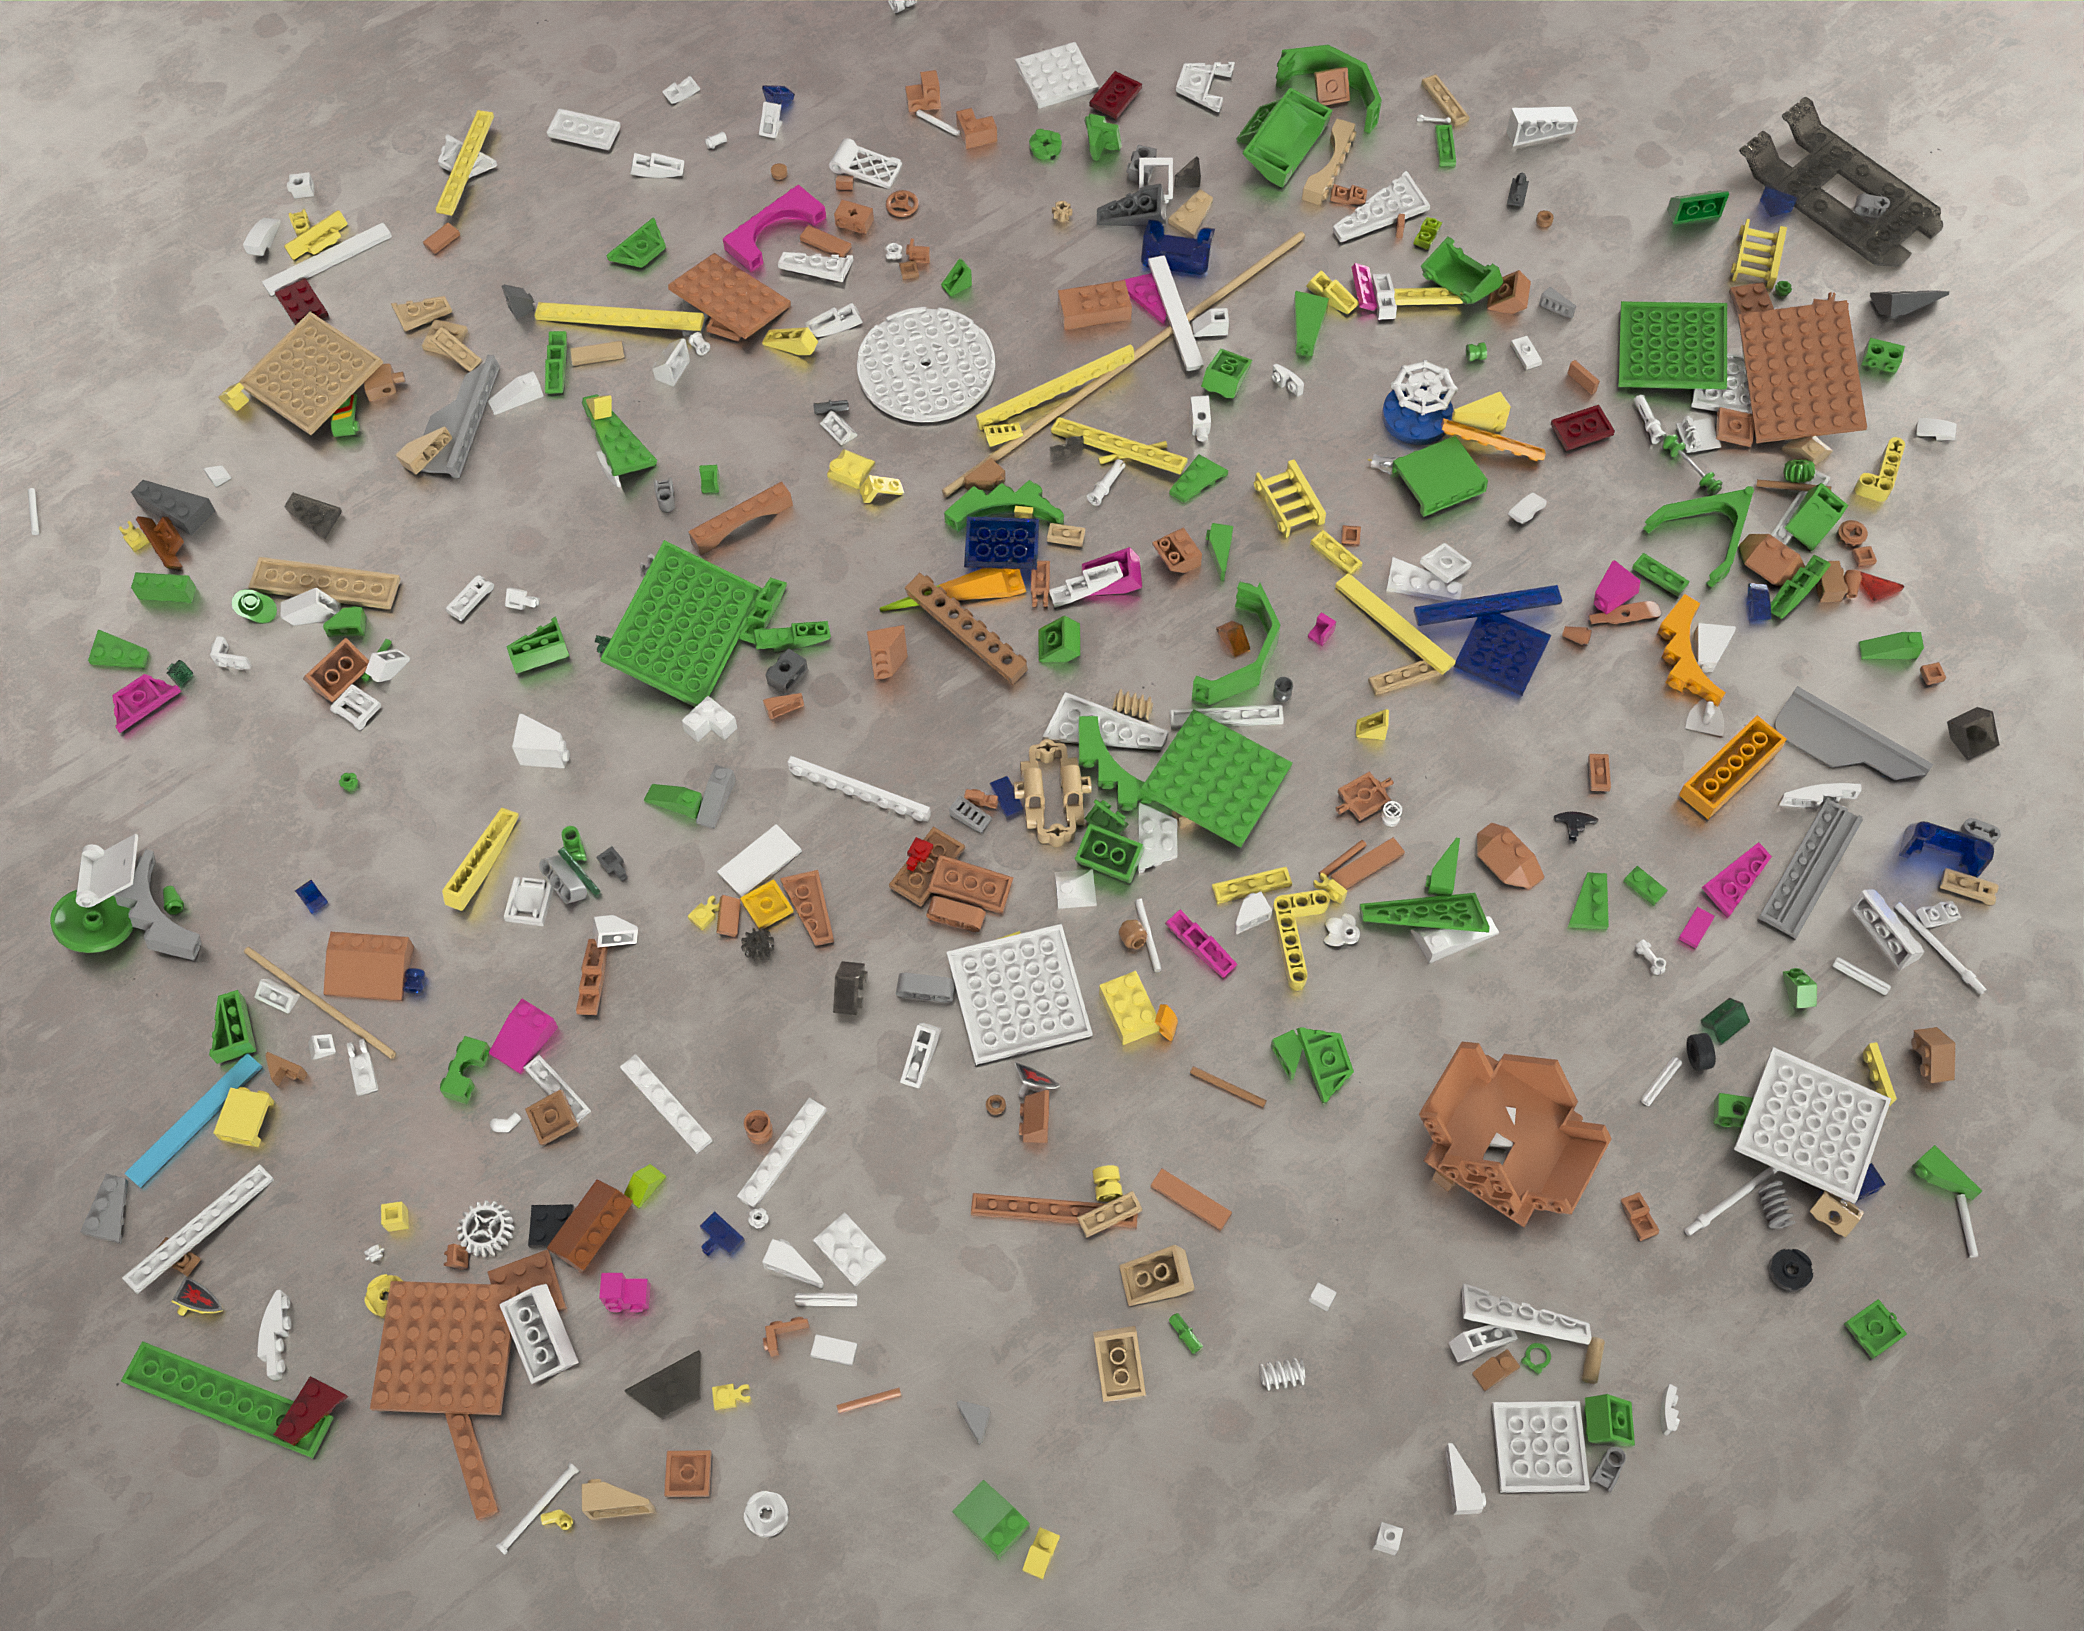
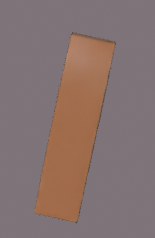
M588 939L581 967L582 977L576 1007L577 1014L597 1015L608 946L597 948L595 939Z

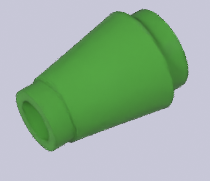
M166 886L163 889L164 910L170 915L179 914L183 910L184 903L174 886Z

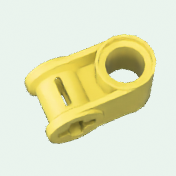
M305 209L293 214L291 212L288 213L297 236L310 228V221Z

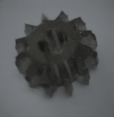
M762 927L759 931L753 928L752 933L746 932V937L741 939L743 944L741 949L745 952V956L747 958L752 956L753 961L757 957H760V960L763 961L764 955L770 957V951H774L773 943L775 942L774 938L770 937V932H764Z

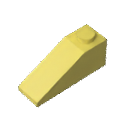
M808 327L769 330L762 343L765 346L796 355H811L815 350L818 340Z

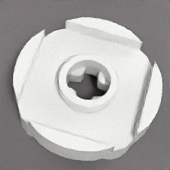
M769 1491L758 1492L746 1504L744 1512L745 1523L752 1533L761 1538L772 1537L778 1534L788 1522V1506L782 1496ZM765 1508L767 1511L772 1510L771 1518L768 1520L760 1517L763 1514L762 1510Z

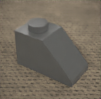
M502 285L508 308L516 319L534 311L532 304L534 299L530 293L527 294L520 287Z

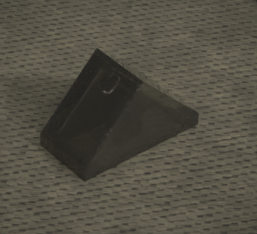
M1197 156L1175 175L1174 187H1200L1201 172Z

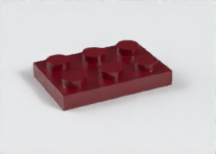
M1114 71L1089 101V106L1117 119L1142 89V83Z
M306 278L275 292L278 301L295 326L309 312L321 319L329 316Z
M1599 404L1551 420V426L1566 451L1613 436L1615 433L1614 428Z

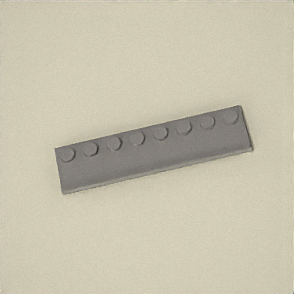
M1827 798L1760 914L1759 919L1794 937L1796 940L1862 823V816H1856L1848 812L1847 808Z

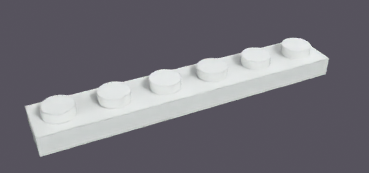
M636 1054L620 1066L623 1073L696 1154L712 1142V1138Z
M811 1098L806 1101L737 1195L739 1200L753 1209L757 1207L827 1111L824 1106Z

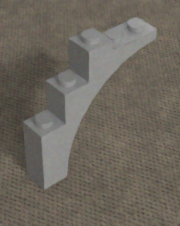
M145 850L143 856H140L138 859L133 885L114 895L117 905L131 908L129 918L131 919L132 927L146 930L144 940L148 949L195 960L202 945L200 934L186 930L173 923L155 904L150 891V882L156 860L154 851Z

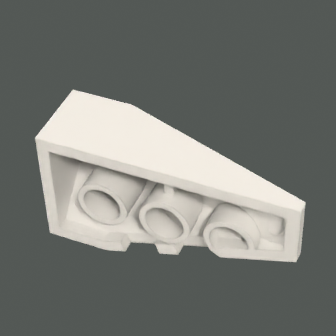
M1486 916L1490 926L1489 933L1420 926L1411 929L1429 964L1499 934L1490 916Z

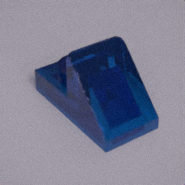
M762 86L766 102L781 104L782 101L794 99L795 94L786 86Z

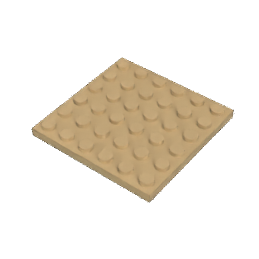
M309 312L239 382L245 391L309 435H312L383 364V361L374 353Z

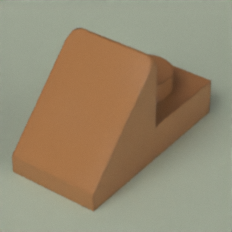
M270 1052L266 1053L270 1077L277 1087L284 1076L292 1080L298 1078L304 1081L307 1072L303 1067Z
M1506 1349L1496 1357H1491L1472 1372V1375L1482 1389L1487 1391L1517 1371L1520 1365L1510 1351Z

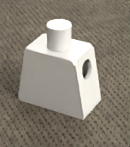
M1209 396L1191 397L1189 418L1192 435H1197L1198 441H1206L1208 439L1207 434L1210 433Z

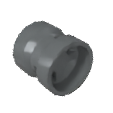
M1280 677L1275 681L1273 696L1277 701L1286 702L1291 698L1292 680L1287 677Z

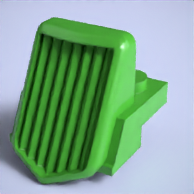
M1094 114L1086 116L1084 121L1092 158L1098 161L1103 148L1120 151L1122 143L1119 125L1106 123L1104 116Z

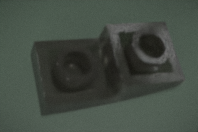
M1072 436L1066 438V444L1049 447L1051 463L1070 458L1083 450V436Z

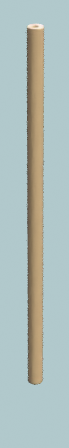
M250 947L244 950V953L357 1035L364 1038L392 1059L396 1055V1052L255 950Z

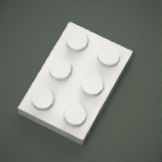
M845 1212L813 1240L854 1287L886 1260L885 1255Z

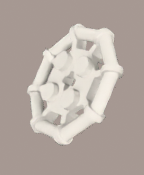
M1427 360L1408 366H1401L1399 374L1391 383V388L1395 391L1399 405L1419 412L1421 415L1448 409L1449 402L1453 395L1457 393V386L1454 385L1449 370L1431 364ZM1422 369V372H1420V373H1416V374H1412V373H1411L1412 371H1416V370ZM1404 377L1408 378L1406 384L1401 383ZM1442 379H1444L1447 387L1442 386L1440 382ZM1421 387H1427V390L1424 391V389H1420V388H1421ZM1402 391L1406 392L1407 397L1404 396ZM1441 394H1446L1444 399L1441 400L1439 398Z

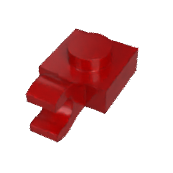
M916 837L907 851L909 858L906 862L908 865L906 869L914 872L919 861L925 863L933 850V844Z

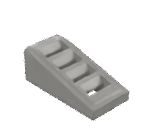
M1549 287L1541 295L1539 302L1541 306L1570 319L1573 318L1576 305L1556 290Z
M960 795L949 809L951 817L981 834L992 820L991 816ZM974 814H976L975 818H974L973 821H972V820H971L972 816H973ZM980 818H983L980 825L976 824Z

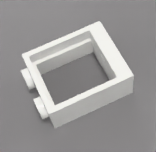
M1139 158V190L1144 187V167L1168 166V195H1164L1165 203L1168 204L1173 199V158Z

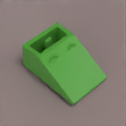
M1820 483L1807 492L1785 526V529L1812 551L1841 518L1848 505L1824 484Z

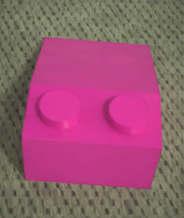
M1128 547L1082 563L1083 571L1118 561L1123 574L1122 578L1088 596L1122 594L1142 588L1140 557Z
M522 998L508 1015L489 1054L514 1071L522 1074L524 1071L523 1067L533 1060L558 1026L553 1017Z

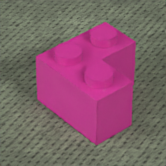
M601 1273L599 1298L610 1312H621L622 1309H630L631 1312H642L643 1309H649L651 1284L648 1279H626L623 1273Z

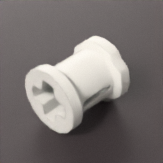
M696 332L689 337L688 341L696 348L698 355H704L710 350V344L705 342L700 332Z

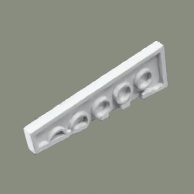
M1463 1284L1462 1286L1463 1319L1588 1345L1592 1339L1589 1323L1545 1309L1538 1311L1533 1309L1530 1304L1524 1302L1519 1305L1510 1302V1298L1501 1296L1500 1299L1489 1295V1291L1471 1285Z

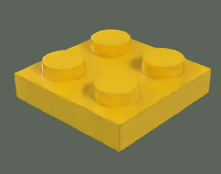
M774 879L740 898L759 931L794 912Z

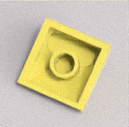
M843 449L839 456L830 462L827 477L859 490L873 468L875 461Z

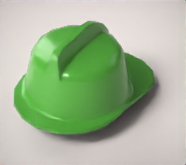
M243 589L235 593L232 598L233 610L238 615L255 622H270L277 614L276 603L273 599L257 591Z

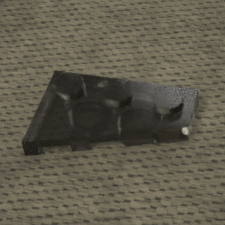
M294 492L284 506L289 513L324 539L327 538L342 513L340 507Z

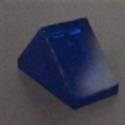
M1766 186L1760 198L1770 217L1792 212L1797 197Z

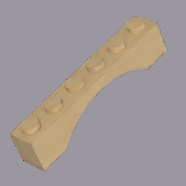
M1336 119L1330 136L1334 155L1322 170L1308 177L1303 188L1302 200L1321 206L1323 199H1327L1328 189L1332 188L1334 184V176H1338L1340 164L1343 165L1345 161V153H1348L1350 150V142L1355 140L1357 132L1355 131L1354 123Z

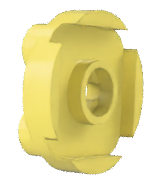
M380 1275L374 1278L367 1287L364 1299L365 1304L374 1315L385 1319L388 1302L386 1299L382 1300L384 1297L383 1293L385 1291L389 1293L391 1281H403L395 1275Z

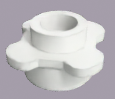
M890 243L886 246L887 254L885 257L887 259L902 258V246L897 243Z

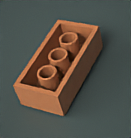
M1125 280L1058 290V306L1064 330L1131 320L1132 305Z

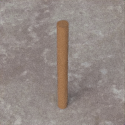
M1757 479L1756 486L1809 491L1816 485Z
M1193 1066L1190 1074L1263 1108L1267 1100Z

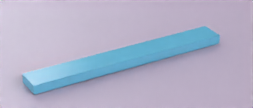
M248 1053L243 1056L124 1174L141 1188L224 1106L230 1088L238 1089V1087H243L263 1067Z

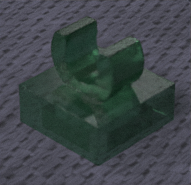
M596 635L595 643L600 644L597 647L598 653H602L603 648L608 646L611 638Z
M178 660L175 664L171 663L167 668V675L178 686H182L193 674L189 667L181 660Z

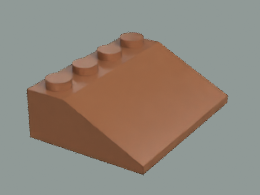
M331 931L326 949L323 994L402 1001L414 945L409 937Z

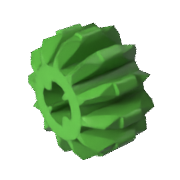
M1807 459L1789 460L1785 463L1783 470L1784 478L1792 483L1811 481L1815 474V464Z

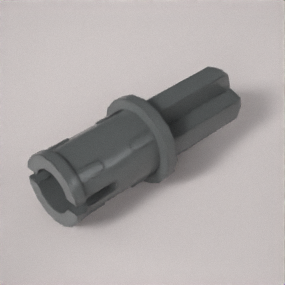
M829 400V402L813 404L815 414L849 409L848 400Z

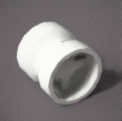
M1395 801L1387 802L1383 807L1381 815L1383 824L1389 827L1396 826L1400 821L1402 806Z

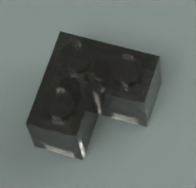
M841 962L835 975L833 1013L857 1015L859 1009L863 1008L864 997H861V990H864L868 979L865 963Z

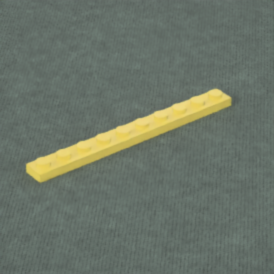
M538 302L534 315L536 320L693 331H701L705 318L703 313L544 302Z
M1131 344L975 415L977 427L979 430H983L985 426H991L1004 421L1030 407L1037 406L1045 400L1052 399L1058 394L1067 392L1071 388L1082 385L1093 378H1098L1108 371H1113L1123 364L1130 363L1134 360V348Z

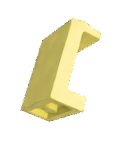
M238 1087V1089L230 1088L213 1134L222 1141L259 1147L261 1139L258 1137L259 1130L268 1106L273 1105L275 1101L265 1091H258L256 1093L244 1087Z

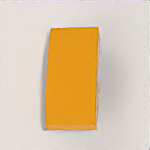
M1160 1004L1155 1023L1160 1027L1159 1032L1169 1041H1173L1178 1025L1177 1016L1167 1004Z

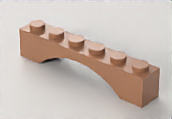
M782 481L688 531L691 544L700 556L716 548L729 533L742 524L763 515L779 514L792 507L791 493Z

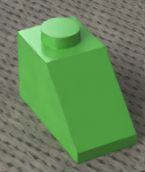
M362 607L343 608L323 624V629L328 637L365 636L367 616Z
M1291 1030L1272 1039L1271 1049L1290 1080L1294 1079L1303 1049L1299 1036L1296 1035L1294 1030Z

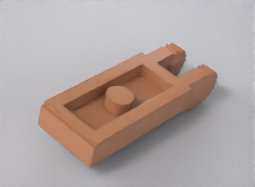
M1032 561V607L1037 605V595H1044L1043 605L1048 607L1050 561Z

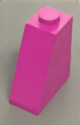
M1613 560L1595 591L1594 605L1607 615L1639 593L1641 580L1617 561Z

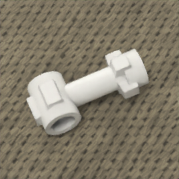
M1641 940L1635 945L1636 952L1644 954L1652 964L1650 970L1653 974L1661 975L1666 970V961L1660 957L1656 958L1650 950L1652 945L1645 940Z

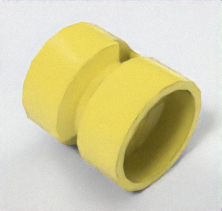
M1107 1165L1092 1171L1094 1184L1097 1185L1095 1187L1097 1201L1110 1202L1123 1196L1122 1186L1118 1183L1120 1180L1119 1167Z

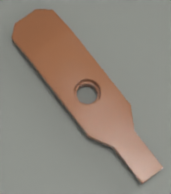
M1644 601L1618 606L1607 615L1599 613L1589 615L1588 617L1591 624L1608 622L1619 624L1647 618H1658L1661 610L1654 601ZM1622 613H1626L1628 617L1623 616Z

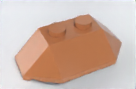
M1749 534L1738 546L1744 565L1776 586H1783L1787 579L1792 580L1800 567L1805 568L1798 553L1770 534Z
M1491 822L1477 833V856L1503 883L1531 889L1544 879L1545 876L1535 854L1508 827Z

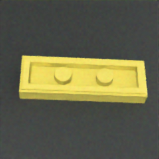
M1324 530L1311 540V545L1346 574L1352 575L1362 567V561Z

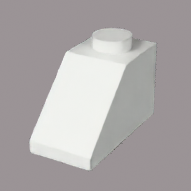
M398 649L372 653L365 673L377 682L391 680L410 661V657Z
M1262 892L1257 894L1251 893L1243 900L1234 931L1236 934L1271 919L1272 909Z
M614 915L594 917L593 934L597 948L637 943V926Z

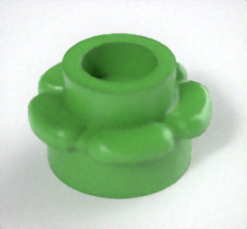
M1779 281L1775 285V292L1777 295L1785 297L1791 293L1792 285L1788 281Z
M352 772L342 774L339 785L345 790H353L358 784L356 774Z

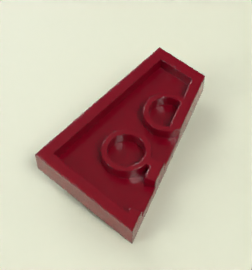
M310 1376L273 1435L295 1446L315 1428V1425L324 1416H328L333 1411L332 1409L341 1401L343 1402L347 1399L348 1396Z

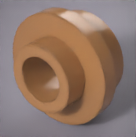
M992 1095L986 1100V1109L989 1113L999 1115L1004 1112L1006 1101L1002 1096ZM994 1103H998L1000 1105L998 1108L992 1107Z

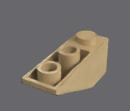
M444 426L407 443L395 456L403 467L417 475L453 438Z

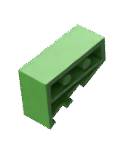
M556 616L551 619L552 622L544 627L541 625L537 627L536 632L529 636L524 635L506 646L516 674L569 657Z

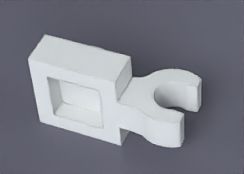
M509 587L506 592L505 606L523 610L525 605L530 607L539 605L540 598L526 596L527 591Z

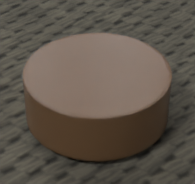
M781 163L774 164L771 167L772 177L776 180L786 178L788 175L787 167Z
M1540 211L1537 214L1536 223L1541 227H1549L1553 223L1554 216L1550 211Z

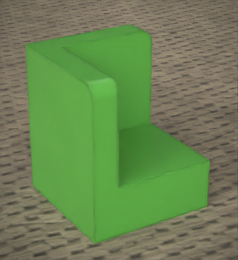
M699 465L701 492L719 493L720 475L718 466Z

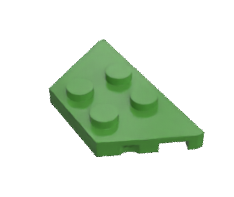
M651 218L606 255L607 260L642 268L666 249L655 218Z
M1305 1027L1297 1028L1296 1030L1321 1102H1328L1330 1096L1354 1073L1341 1033L1312 1030Z

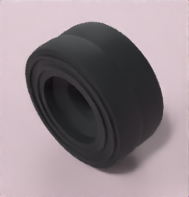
M1707 1033L1688 1036L1686 1042L1687 1054L1693 1069L1701 1071L1714 1068L1716 1055L1710 1036Z

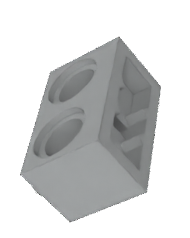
M1138 145L1136 151L1132 152V162L1128 163L1126 171L1129 173V181L1139 183V158H1156V148ZM1154 166L1144 167V184L1148 185Z

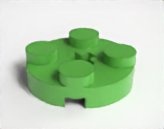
M1037 129L1029 140V149L1039 159H1050V156L1054 155L1056 157L1062 150L1061 135L1050 130Z

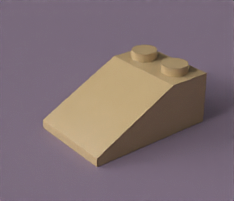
M1176 1245L1119 1265L1129 1306L1177 1297L1195 1290L1186 1251Z
M1131 1326L1093 1332L1103 1402L1145 1396L1146 1392L1136 1327Z
M601 1479L588 1480V1483L582 1484V1512L589 1519L656 1512L655 1506L649 1499L606 1482H601Z

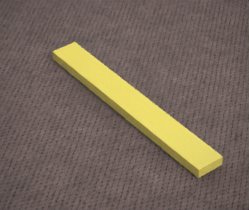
M477 110L435 210L437 213L453 216L494 118L493 112Z
M1058 417L1051 428L1052 434L1177 474H1181L1187 464L1186 457Z
M1348 573L1336 582L1335 587L1441 675L1455 665L1456 661L1352 575Z

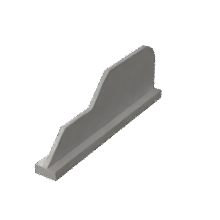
M487 355L484 364L465 375L455 401L430 416L423 436L445 426L453 439L421 471L451 474L453 478H460L500 368L494 355Z
M1798 686L1775 720V730L1787 739L1786 742L1831 768L1864 762L1893 780L1920 775L1925 777L1933 766L1929 761Z

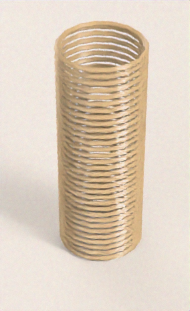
M1591 1337L1592 1339L1587 1346L1582 1380L1587 1383L1596 1384L1598 1383L1605 1341L1600 1338Z

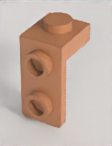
M795 1317L790 1322L774 1321L769 1326H765L766 1338H763L765 1351L768 1350L771 1357L779 1355L776 1334L810 1328L808 1319Z

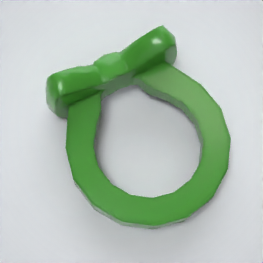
M1533 1343L1526 1349L1525 1357L1521 1359V1362L1530 1369H1533L1537 1374H1540L1542 1368H1545L1550 1363V1350L1541 1343ZM1540 1348L1545 1352L1546 1360L1544 1363L1535 1365L1530 1361L1532 1349Z

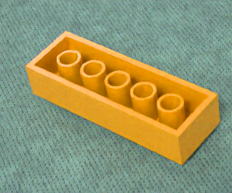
M1756 715L1683 785L1679 796L1709 820L1782 749L1787 739Z

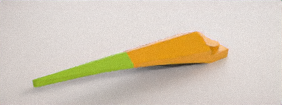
M1016 559L1000 564L997 562L936 586H941L947 592L946 595L949 598L953 597L957 601L1005 598L1026 592ZM927 591V592L924 593V595H925V596H928V595H930L932 592H931V591ZM908 596L882 606L879 610L883 612L918 606V604Z

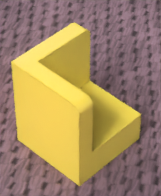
M402 1201L381 1204V1225L388 1232L409 1229L408 1208Z

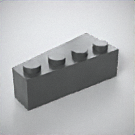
M142 480L131 491L140 506L161 518L162 516L169 517L174 526L191 536L216 511L209 498Z

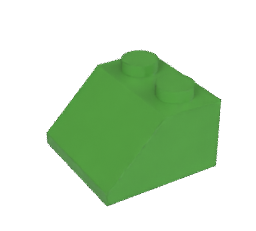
M1064 615L1038 629L1039 661L1068 662L1080 656V623Z
M1609 1394L1585 1398L1584 1411L1587 1420L1586 1434L1588 1442L1598 1445L1635 1446L1632 1403L1630 1401Z

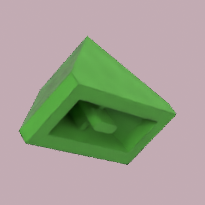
M959 258L941 283V286L950 296L972 286L971 269L961 258Z

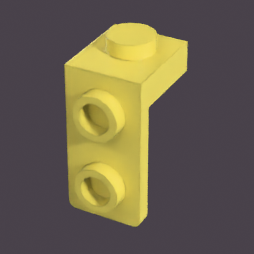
M871 475L867 477L859 488L864 503H871L877 493L902 495L904 493L899 479Z

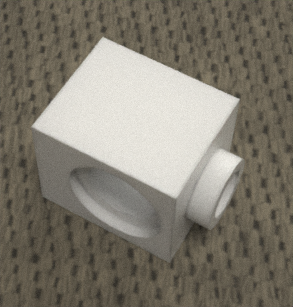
M309 172L289 175L287 188L289 192H292L294 199L314 196V182Z
M1381 1522L1373 1549L1395 1555L1399 1549L1403 1529Z

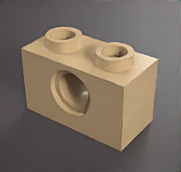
M1825 1190L1809 1211L1817 1220L1826 1223L1835 1233L1845 1238L1860 1221L1864 1211L1850 1201ZM1831 1211H1837L1840 1216L1834 1215Z

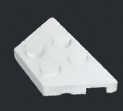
M447 134L445 137L446 143L442 147V154L439 156L438 163L440 167L451 172L463 142ZM479 152L469 178L496 167V160Z
M1139 803V843L1144 845L1145 850L1139 862V873L1145 872V869L1149 867L1159 866L1164 861L1177 858V819L1142 803Z

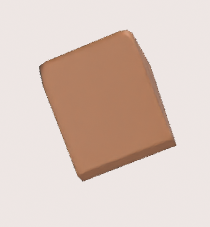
M837 175L836 190H853L854 176Z
M1343 525L1341 543L1360 545L1361 526Z

